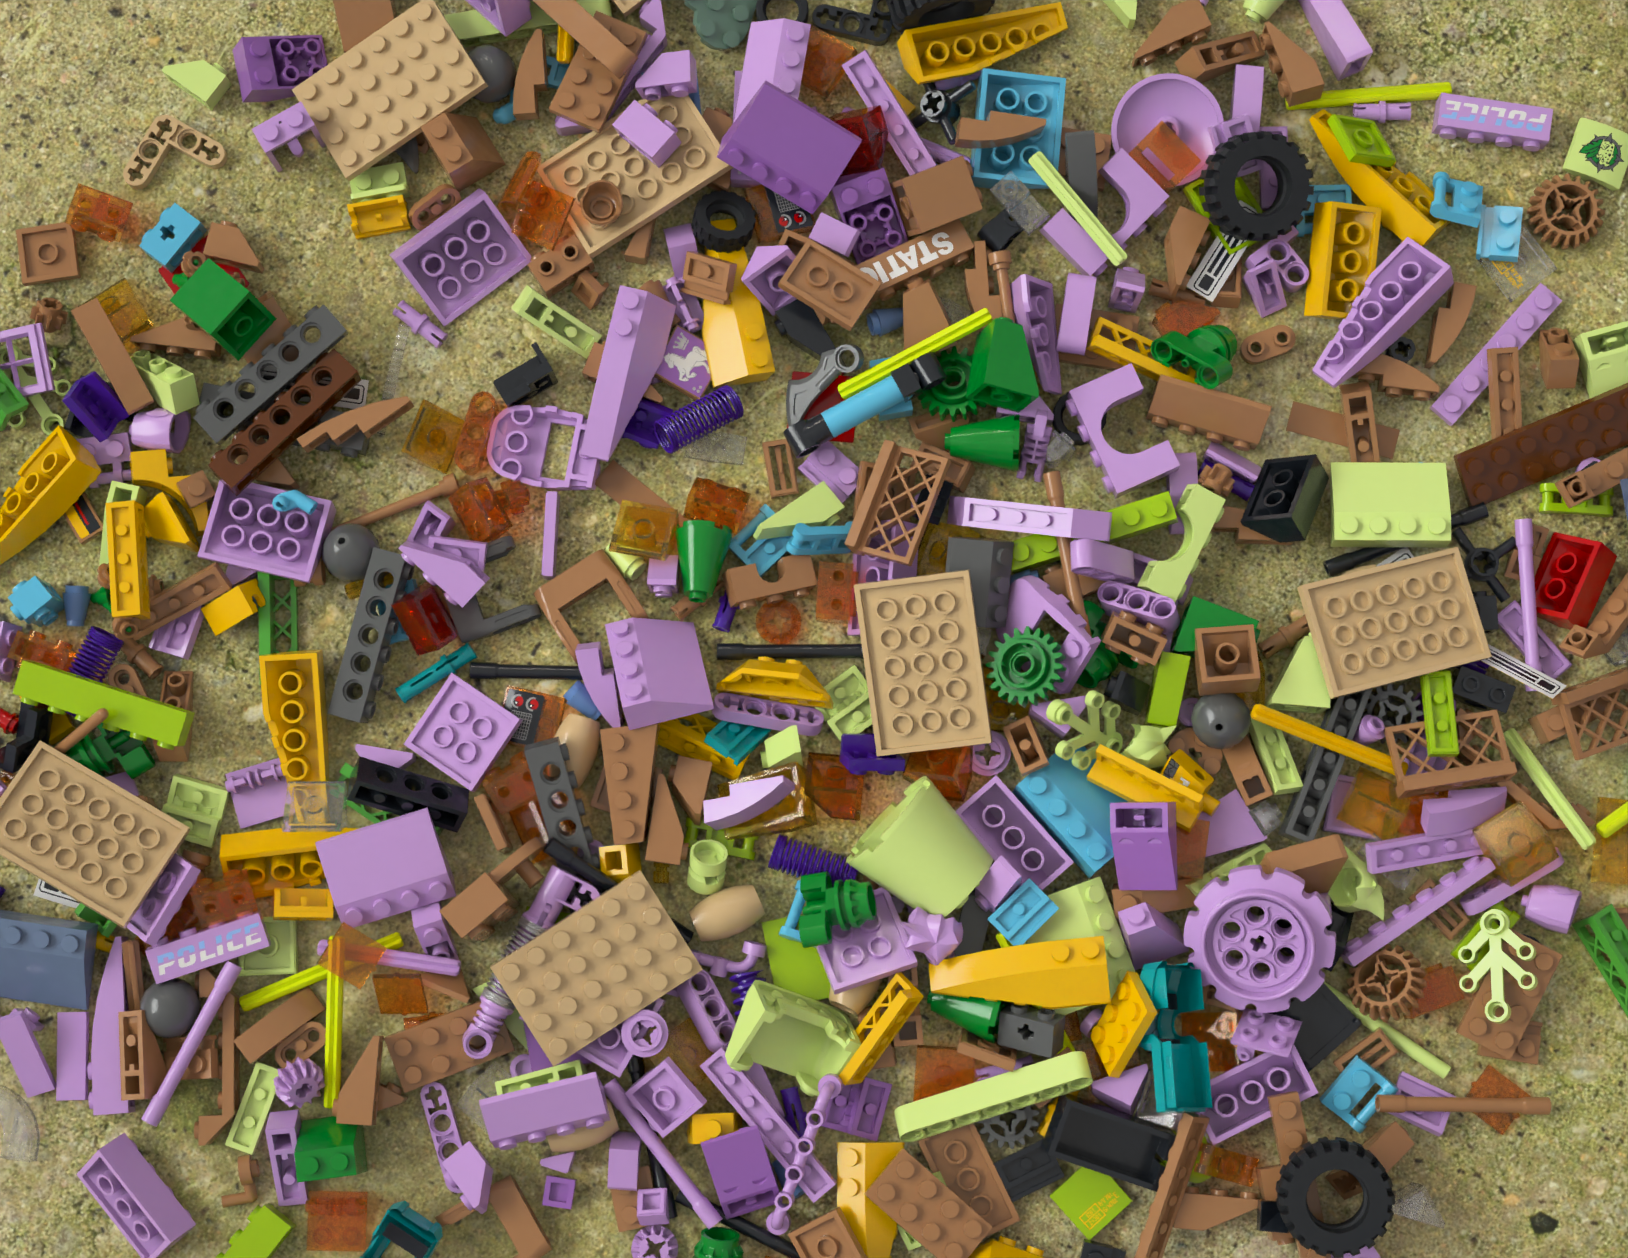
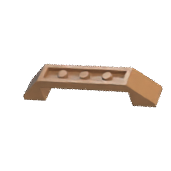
M1628 447L1555 483L1569 509L1619 485L1621 479L1628 478Z
M1628 572L1587 629L1576 624L1573 626L1560 644L1559 648L1583 659L1609 653L1628 626Z
M1459 708L1456 710L1455 716L1471 714L1473 712L1469 709L1463 710ZM1477 723V725L1475 726V728L1481 730V728L1483 727L1479 723ZM1456 724L1458 739L1462 741L1468 730ZM1471 732V734H1470V736L1468 737V739L1466 740L1465 744H1467L1468 746H1470V745H1469L1470 741H1471L1476 735ZM1473 745L1471 747L1477 752H1480L1481 748H1479L1476 745ZM1463 749L1459 751L1457 756L1467 766L1471 765L1475 760L1474 756ZM1509 780L1489 784L1492 787L1506 786V799L1543 831L1568 829L1558 815L1556 817L1553 816L1554 811L1543 802L1538 804L1531 798L1530 795L1532 793L1521 783L1515 784ZM1570 803L1587 827H1591L1595 823L1589 817L1591 815L1589 810L1579 803L1576 805Z
M211 968L200 969L199 974L195 976V990L199 992V998H208L214 988L218 975ZM232 989L227 993L218 1009V1019L222 1021V1032L218 1034V1049L222 1050V1062L218 1063V1079H222V1091L218 1092L217 1103L218 1108L222 1109V1115L199 1116V1121H196L194 1124V1137L198 1139V1146L211 1144L233 1122L240 1106V1050L233 1042V1040L240 1036V996Z

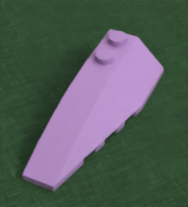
M1407 237L1369 275L1360 296L1355 298L1351 311L1346 319L1343 318L1334 339L1329 341L1314 366L1313 373L1335 388L1373 361L1414 325L1454 284L1451 266Z
M622 285L619 287L597 375L580 456L606 462L610 460L625 432L626 426L636 412L638 404L649 388L657 369H659L663 362L676 306L648 291Z

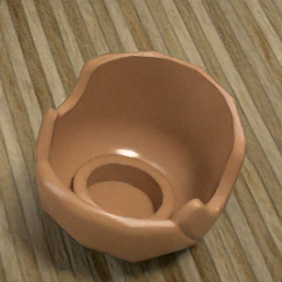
M602 179L589 183L580 199L581 212L584 218L591 224L602 227L614 223L620 217L623 210V199L620 189L614 183Z

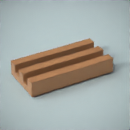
M780 439L762 442L771 499L781 496L799 495L793 454L787 440ZM783 445L786 447L792 488L789 489L786 487L780 446ZM770 447H774L781 486V490L777 491L775 489L769 454Z
M1428 878L1408 899L1411 902L1415 901V897L1419 892L1427 888L1432 889L1437 884L1431 878ZM1452 900L1448 901L1446 905L1461 920L1459 924L1442 907L1436 910L1453 928L1451 931L1433 913L1427 916L1428 920L1448 940L1454 938L1471 921Z
M1379 1027L1334 1060L1333 1064L1341 1073L1345 1069L1342 1065L1379 1037L1381 1039L1380 1042L1359 1056L1366 1061L1376 1052L1387 1046L1389 1050L1369 1064L1373 1068L1379 1067L1398 1053V1050Z

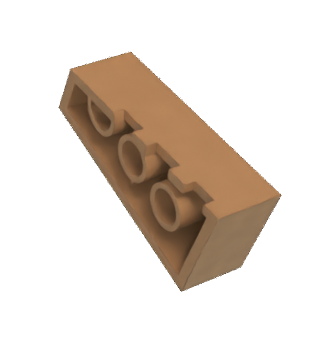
M661 723L629 730L628 726L600 729L614 845L638 843L647 840Z

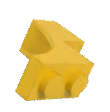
M166 449L130 452L132 485L156 488L175 498L189 514L196 536H203L211 511L207 510V502L190 510L176 486L177 482L191 475L168 476L173 474V464L171 457L166 458Z

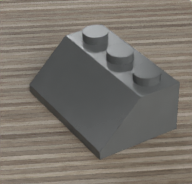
M949 537L945 572L970 569L977 627H1006L1014 542L994 538Z

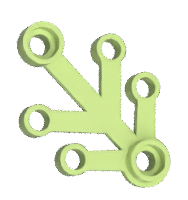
M6 344L0 347V364L6 363L8 356ZM13 345L15 361L32 357L23 355L22 350ZM49 357V360L53 362V367L51 368L53 375L58 371L59 365L55 359ZM34 363L17 366L21 387L37 384L36 377L28 376L23 367L34 368ZM11 368L3 369L2 371L11 379ZM65 379L53 380L55 390L51 392H56L60 397L64 398L72 384ZM63 384H68V390L61 393L60 387ZM41 394L28 396L42 417L41 428L45 434L49 436L53 432L51 426L56 422L63 428L65 427V420L58 414H53ZM24 411L17 414L21 417L18 424L12 423L13 418L17 415L10 417L8 424L14 429L23 428L26 424Z
M1096 690L1089 691L1085 697L1088 723L1074 715L1071 706L1060 699L1053 700L1046 711L1048 720L1057 725L1068 724L1082 733L1068 741H1060L1055 748V753L1058 757L1064 760L1072 758V765L1080 770H1086L1090 766L1091 760L1096 758V749L1099 744L1117 753L1122 749L1123 739L1121 734L1116 732L1115 719L1120 715L1121 707L1112 701L1104 703V695ZM1100 708L1101 714L1104 716V732L1100 731ZM1093 741L1096 742V746L1084 752L1077 751L1075 753L1076 749L1081 748Z
M1491 909L1481 917V931L1467 946L1460 948L1458 957L1465 964H1474L1478 959L1477 952L1488 940L1490 951L1468 975H1464L1460 979L1459 986L1466 993H1475L1479 989V981L1491 969L1492 1000L1485 1006V1015L1490 1021L1502 1024L1511 1016V1008L1505 1002L1503 968L1518 980L1521 988L1527 991L1535 989L1538 984L1537 977L1534 974L1523 970L1503 952L1502 939L1515 948L1517 956L1524 961L1533 960L1536 956V949L1530 943L1523 942L1509 929L1510 920L1503 911ZM1498 919L1500 921L1499 928L1492 929V922ZM1530 947V955L1523 957V948ZM1471 950V959L1465 960L1464 953ZM1531 976L1532 983L1529 986H1524V978ZM1472 979L1474 982L1473 987L1466 989L1465 982ZM1498 1007H1503L1504 1014L1501 1017H1496L1495 1015Z

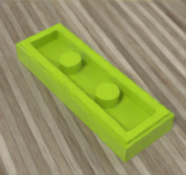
M1438 671L1420 676L1428 757H1457L1459 755L1451 671Z

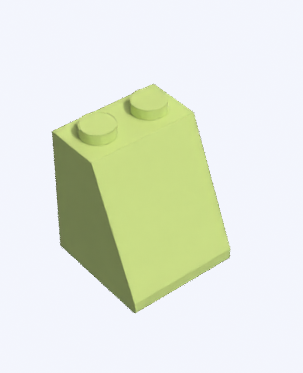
M1308 633V636H1304L1295 644L1263 704L1264 706L1278 711L1321 714L1330 708L1331 699L1311 633Z

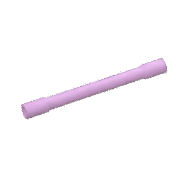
M1517 519L1514 522L1516 546L1518 548L1525 664L1542 672L1539 656L1532 519ZM1525 685L1526 692L1536 691Z
M228 960L225 962L214 983L213 990L165 1079L141 1118L143 1121L155 1127L158 1126L176 1087L225 996L233 987L242 967Z
M616 1078L608 1082L604 1086L605 1095L633 1127L691 1203L693 1210L708 1229L712 1228L723 1218L710 1201L699 1191L641 1113L630 1104L629 1098L624 1094L626 1091Z

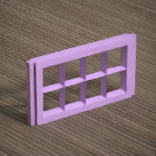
M30 324L0 331V343L6 342L9 362L0 364V368L2 370L11 368L13 383L23 397L55 390L43 324ZM28 336L32 357L15 361L12 340ZM34 363L37 384L21 387L17 366Z

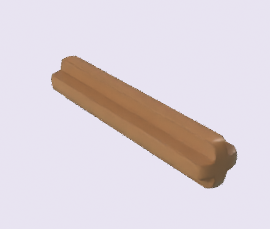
M131 939L122 942L121 946L128 1011L140 1010V1001L144 994L139 941Z

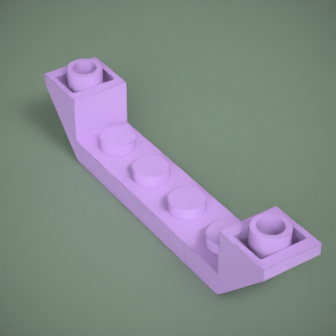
M647 0L639 11L641 26L653 35H648L607 121H609L634 89L636 81L641 77V72H645L667 46L661 0ZM556 116L555 128L560 136L592 132V130L562 117Z
M950 496L947 524L1109 541L1112 512Z

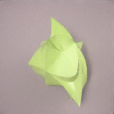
M1131 724L1135 729V735L1120 754L1149 769L1165 766L1167 762L1166 755L1170 754L1171 751L1164 742L1177 725L1158 728L1148 725Z
M1344 845L1348 859L1331 886L1328 895L1333 900L1334 905L1342 911L1351 913L1367 910L1384 921L1382 887L1378 885L1375 875L1367 872V861L1360 860Z

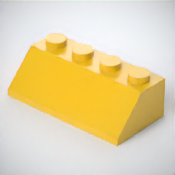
M1335 201L1315 203L1304 316L1335 320L1346 319L1352 309V303L1357 296H1360L1367 278L1376 269L1382 208Z

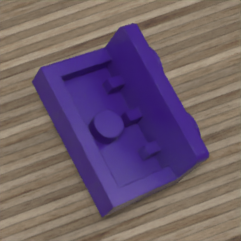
M95 371L76 380L62 400L99 442L108 439L117 424L130 416L116 393Z
M642 398L621 438L634 440L645 448L658 449L660 443L655 435L654 422L662 417H666V415H670L674 410Z
M842 734L839 761L850 773L865 775L867 771H877L879 774L893 775L895 771H904L905 759L900 754L877 756L874 734Z

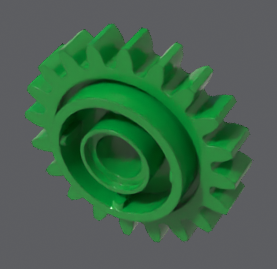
M953 346L951 354H947L946 350L941 351L942 356L937 357L947 375V379L938 386L923 391V394L917 396V399L921 400L923 409L929 408L930 416H934L939 412L941 421L947 415H950L952 422H955L958 414H961L962 418L967 420L968 411L977 415L976 406L979 405L985 408L986 404L966 399L973 354L969 356L968 348L966 347L959 354L956 346ZM952 382H960L957 386H948Z
M1026 626L1024 634L1018 628H1014V637L1004 633V644L998 641L994 642L999 649L998 652L989 651L988 653L995 659L993 662L986 663L989 669L994 670L986 675L990 681H995L990 686L991 689L995 692L999 691L998 697L1002 700L1008 698V703L1013 706L1018 701L1019 705L1026 708L1028 700L1034 706H1038L1039 696L1048 701V690L1054 693L1058 692L1054 682H1064L1058 675V672L1067 670L1064 665L1059 663L1066 659L1064 654L1058 652L1061 649V645L1057 642L1053 643L1054 637L1049 633L1044 636V631L1040 628L1033 632V629ZM1027 661H1031L1030 669L1021 673L1022 665Z

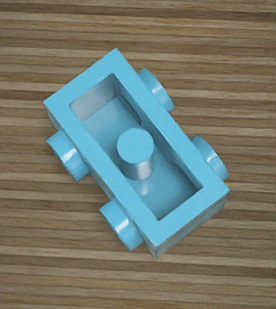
M37 576L32 577L29 581L25 580L17 584L12 590L13 593L7 597L13 604L10 607L11 611L19 620L22 621L24 619L29 625L33 623L39 627L43 625L48 626L59 617L58 613L64 609V601L51 584Z

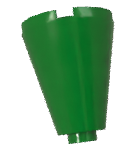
M1020 414L951 427V433H945V450H950V456L1018 472Z
M688 520L683 522V527L677 524L675 531L683 593L689 597L691 602L704 603L706 599L712 597L732 540V529L726 525H723V530L715 528V522Z
M931 988L927 997V1004H931V1011L988 1042H997L994 1034H998L1000 1011L1009 1003L997 1000V1002L986 1001L985 998L978 997L964 998L931 993Z

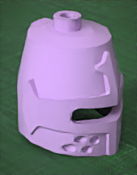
M155 408L154 410L137 413L132 424L129 426L131 441L135 446L148 450L166 449V453H180L184 449L189 437L191 415L187 411L175 415L164 408ZM175 419L174 433H171V425Z
M1556 884L1533 885L1529 896L1523 894L1521 906L1526 907L1525 919L1544 929L1567 935L1579 907L1582 892Z

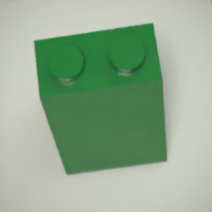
M209 258L170 299L183 314L238 361L277 319L250 291Z
M999 317L990 322L976 336L966 399L1019 413L1038 398L1039 389L1023 325L1014 323L1010 318Z
M1193 596L1186 604L1171 644L1170 653L1195 658V629L1253 624L1257 643L1261 630L1256 629L1259 621Z
M334 1116L303 1120L294 1151L297 1183L352 1176L367 1172L363 1125L338 1124Z

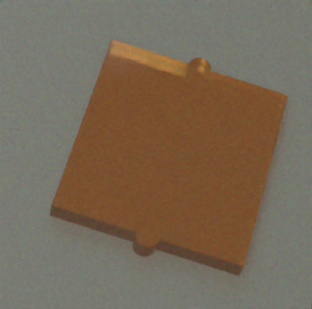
M343 922L332 940L329 939L327 941L328 946L317 961V964L361 990L371 972L377 970L376 965L387 948Z
M399 972L394 974H373L372 979L381 1014H402L403 1016L407 1014H428L429 1008L421 974H400Z
M1487 1065L1477 1081L1471 1082L1472 1088L1465 1096L1479 1098L1531 1097L1490 1065ZM1472 1112L1501 1135L1505 1133L1515 1118L1520 1117L1519 1113Z

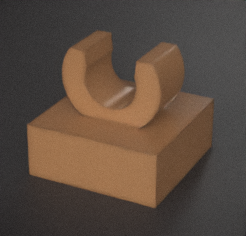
M585 270L578 276L571 292L589 310H592L599 304L609 283L605 282L601 285L596 280L599 275L598 272L590 274Z

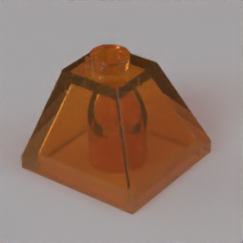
M973 745L911 752L902 777L912 784L917 779L927 776L946 800L964 802L972 779Z
M809 752L804 794L830 818L860 821L864 775L850 773L839 761L840 755Z

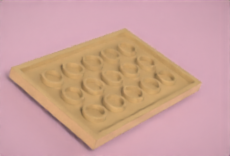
M421 0L300 83L292 91L298 101H301L318 129L320 137L345 178L351 181L422 132L420 126L444 112H452L487 88L488 85L434 0Z
M689 95L686 97L665 96L656 101L646 99L638 101L642 106L645 103L650 105L658 113L657 118L660 121L668 120L678 130L676 135L681 144L660 168L620 137L612 124L623 112L607 121L601 134L595 131L590 132L536 167V170L591 259L734 168L717 158L720 144ZM601 179L614 183L620 189L623 199V210L620 217L614 223L603 227L593 225L586 220L580 207V199L586 190V186L591 182Z
M1458 547L1297 587L1330 699L1492 657Z
M970 569L854 584L877 756L992 743Z
M42 741L38 742L0 797V856L124 929L190 832L188 826Z
M640 870L490 966L553 1067L703 970Z

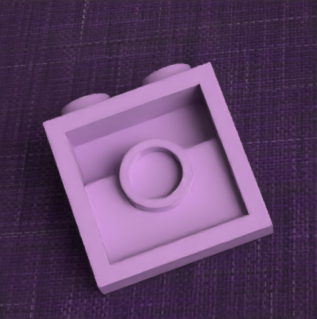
M669 1056L655 1068L648 1071L624 1093L629 1098L630 1104L642 1113L648 1120L649 1126L658 1132L662 1138L707 1102Z

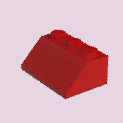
M1554 532L1534 577L1537 617L1564 629L1571 630L1575 624L1586 628L1617 555L1602 542Z

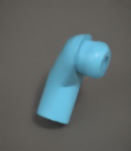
M514 88L510 93L509 103L494 110L493 119L496 123L508 124L516 119L513 115Z
M290 490L278 494L273 499L272 505L279 512L300 508L311 515L317 508L318 503L298 490Z

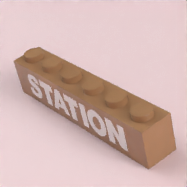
M957 219L856 265V268L881 282L880 288L866 309L872 305V302L879 299L886 301L895 296L896 291L902 288L908 289L906 284L917 278L922 277L924 279L928 276L935 278L946 271L945 268L952 265L959 267L970 260L974 245L960 220ZM814 309L822 325L829 322L837 324Z

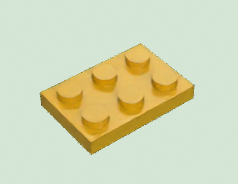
M1127 971L1121 983L1118 984L1111 1003L1106 1005L1102 1016L1092 1029L1090 1035L1109 1077H1120L1157 1015V1011L1137 972Z

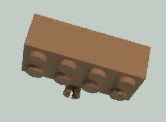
M538 837L531 839L490 873L485 872L439 912L462 939L484 942L496 932L494 926L500 921L508 922L518 913L516 908L520 903L504 884L517 873L530 889L544 878L531 861L544 849L545 845Z

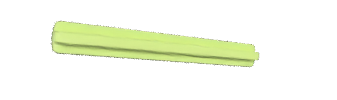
M1041 151L1033 154L1028 160L1031 167L1114 266L1122 264L1128 257L1127 253Z
M1514 728L1505 731L1503 734L1506 745L1582 849L1587 850L1594 846L1596 838Z

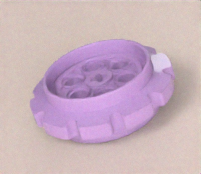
M1261 865L1241 866L1229 871L1228 881H1222L1220 878L1215 877L1208 882L1198 893L1194 901L1199 910L1188 912L1183 936L1184 945L1194 950V952L1189 954L1188 962L1194 964V967L1190 966L1191 969H1201L1202 986H1215V998L1226 1005L1244 1010L1247 1004H1254L1259 1013L1283 1011L1289 1009L1291 998L1296 997L1300 1001H1305L1312 996L1325 979V974L1321 971V968H1330L1332 966L1336 950V933L1326 929V926L1332 923V914L1322 896L1317 891L1306 893L1304 891V879L1278 867L1274 869L1272 874H1266L1263 872ZM1258 906L1263 909L1264 914L1256 916L1250 912L1249 908ZM1286 919L1292 926L1281 928L1277 925L1276 921ZM1227 922H1235L1239 925L1240 929L1231 931L1227 929L1225 924ZM1259 935L1264 937L1260 943L1255 941ZM1288 947L1293 950L1294 955L1284 956L1280 953L1279 949ZM1237 950L1242 953L1243 957L1234 959L1228 952ZM1257 963H1265L1270 967V970L1262 972L1255 965Z

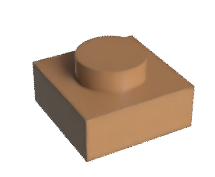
M203 470L176 483L190 510L214 498L216 494Z

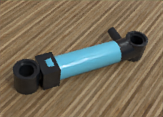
M929 352L920 356L910 364L907 363L890 372L891 376L809 420H802L788 427L783 432V435L795 457L801 458L814 452L821 444L902 401L906 403L923 394V391L932 389L947 379V375L935 353Z

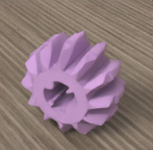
M297 1057L294 1063L287 1061L286 1067L279 1068V1076L273 1079L275 1093L278 1098L289 1107L296 1105L300 1109L305 1102L312 1104L313 1097H320V1089L325 1087L321 1068L310 1058L303 1061V1059Z

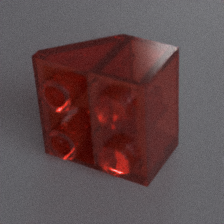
M881 105L836 113L829 117L830 120L862 139L859 147L840 176L882 168L889 132Z
M428 581L391 605L417 656L440 650L458 637L453 619L436 586H433Z

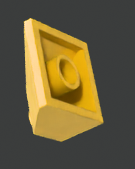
M163 491L157 494L144 508L147 538L152 537L159 543L199 552L200 545L176 502Z

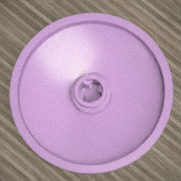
M1165 73L1153 75L1132 86L1119 101L1111 124L1113 148L1115 153L1123 148L1160 187L1184 185L1200 177L1202 170H1207L1208 165L1205 161L1209 155L1215 154L1207 128L1224 122L1217 100L1200 82L1181 74Z

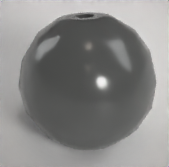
M492 45L477 46L469 51L470 58L488 85L487 88L472 98L487 104L499 102L506 98L515 86L517 75L515 63L510 55Z
M348 523L338 526L328 534L323 542L321 549L323 563L330 574L342 581L356 582L363 580L366 576L373 547L380 548L379 541L372 531L360 524Z
M1235 693L1204 695L1193 707L1191 714L1192 729L1198 739L1208 747L1215 749L1231 748L1240 743L1248 734L1251 725L1250 710L1244 700Z
M174 978L159 984L154 982L144 992L140 1001V1010H145L148 1026L156 1036L176 1038L186 1034L193 1027L201 1012V1001L193 986L185 980Z

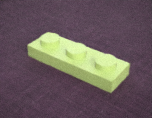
M1251 718L1249 733L1273 795L1299 792L1303 787V783L1283 732Z
M260 1061L256 1062L227 1137L226 1146L250 1155L255 1154L277 1096L273 1079L279 1076V1068Z

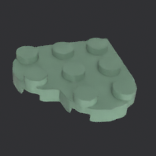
M684 0L685 6L694 11L693 26H696L701 43L710 49L719 51L734 48L743 41L748 32L757 0Z

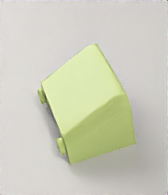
M755 980L745 996L725 1052L727 1064L739 1072L750 1070L754 1062L795 1076L800 1084L801 1091L813 1097L819 1095L818 1083L820 1079L829 1073L839 1076L861 1046V1042L850 1019L841 1010L770 983Z

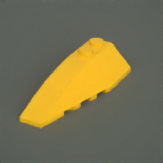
M1061 2L907 29L904 30L897 45L904 69L917 84H924L976 73L983 68L1067 30L1068 25Z
M1322 109L1312 115L1309 121L1338 172L1366 206L1382 208L1380 221L1382 226L1395 233L1401 239V242L1409 237L1422 247H1425L1451 222L1431 215L1430 205L1434 201V192L1410 171L1405 175L1394 167L1396 162L1391 168L1349 162L1327 123L1331 114Z
M734 218L710 221L714 227L725 231H731L737 227ZM705 246V255L737 264L733 292L729 294L731 304L723 305L703 299L702 338L713 388L724 385L732 386L767 381L775 372L760 301L741 279L749 263L744 246L741 250H735L732 253L716 252L707 249Z
M60 425L55 428L22 465L18 472L21 477L15 487H8L3 495L6 500L0 508V565L23 550L52 526L77 502L82 493L91 483L95 482L102 472L94 456Z
M323 650L290 651L260 655L263 715L268 723L274 748L277 750L281 763L280 767L283 776L286 778L300 826L329 825V750Z
M291 827L221 835L219 858L229 901L274 896V888H297L309 883L312 887L321 884L322 879L326 877L315 842L359 828Z
M1104 936L1016 945L944 959L936 966L928 963L931 993L964 998L978 997L985 998L986 1001L997 1002V1000L1014 1002L1016 1005L1042 1006L1045 1009L1111 1003Z
M837 1142V1207L840 1206L867 1258L892 1257L890 1253L893 1240L896 1239L898 1231L897 1223L866 1197L864 1193L902 1148L904 1149L905 1142Z

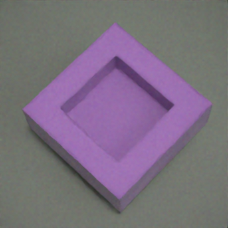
M547 1175L542 1205L571 1210L577 1179Z

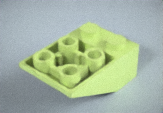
M1628 321L1579 334L1572 341L1580 359L1579 367L1589 398L1628 383Z

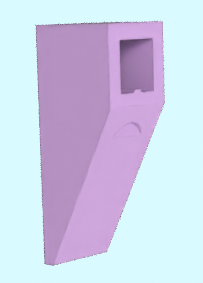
M405 541L398 548L403 552L401 554L402 558L412 566L416 564L424 572L422 574L423 577L433 586L438 585L445 591L444 596L455 606L459 604L463 608L490 579L469 558Z

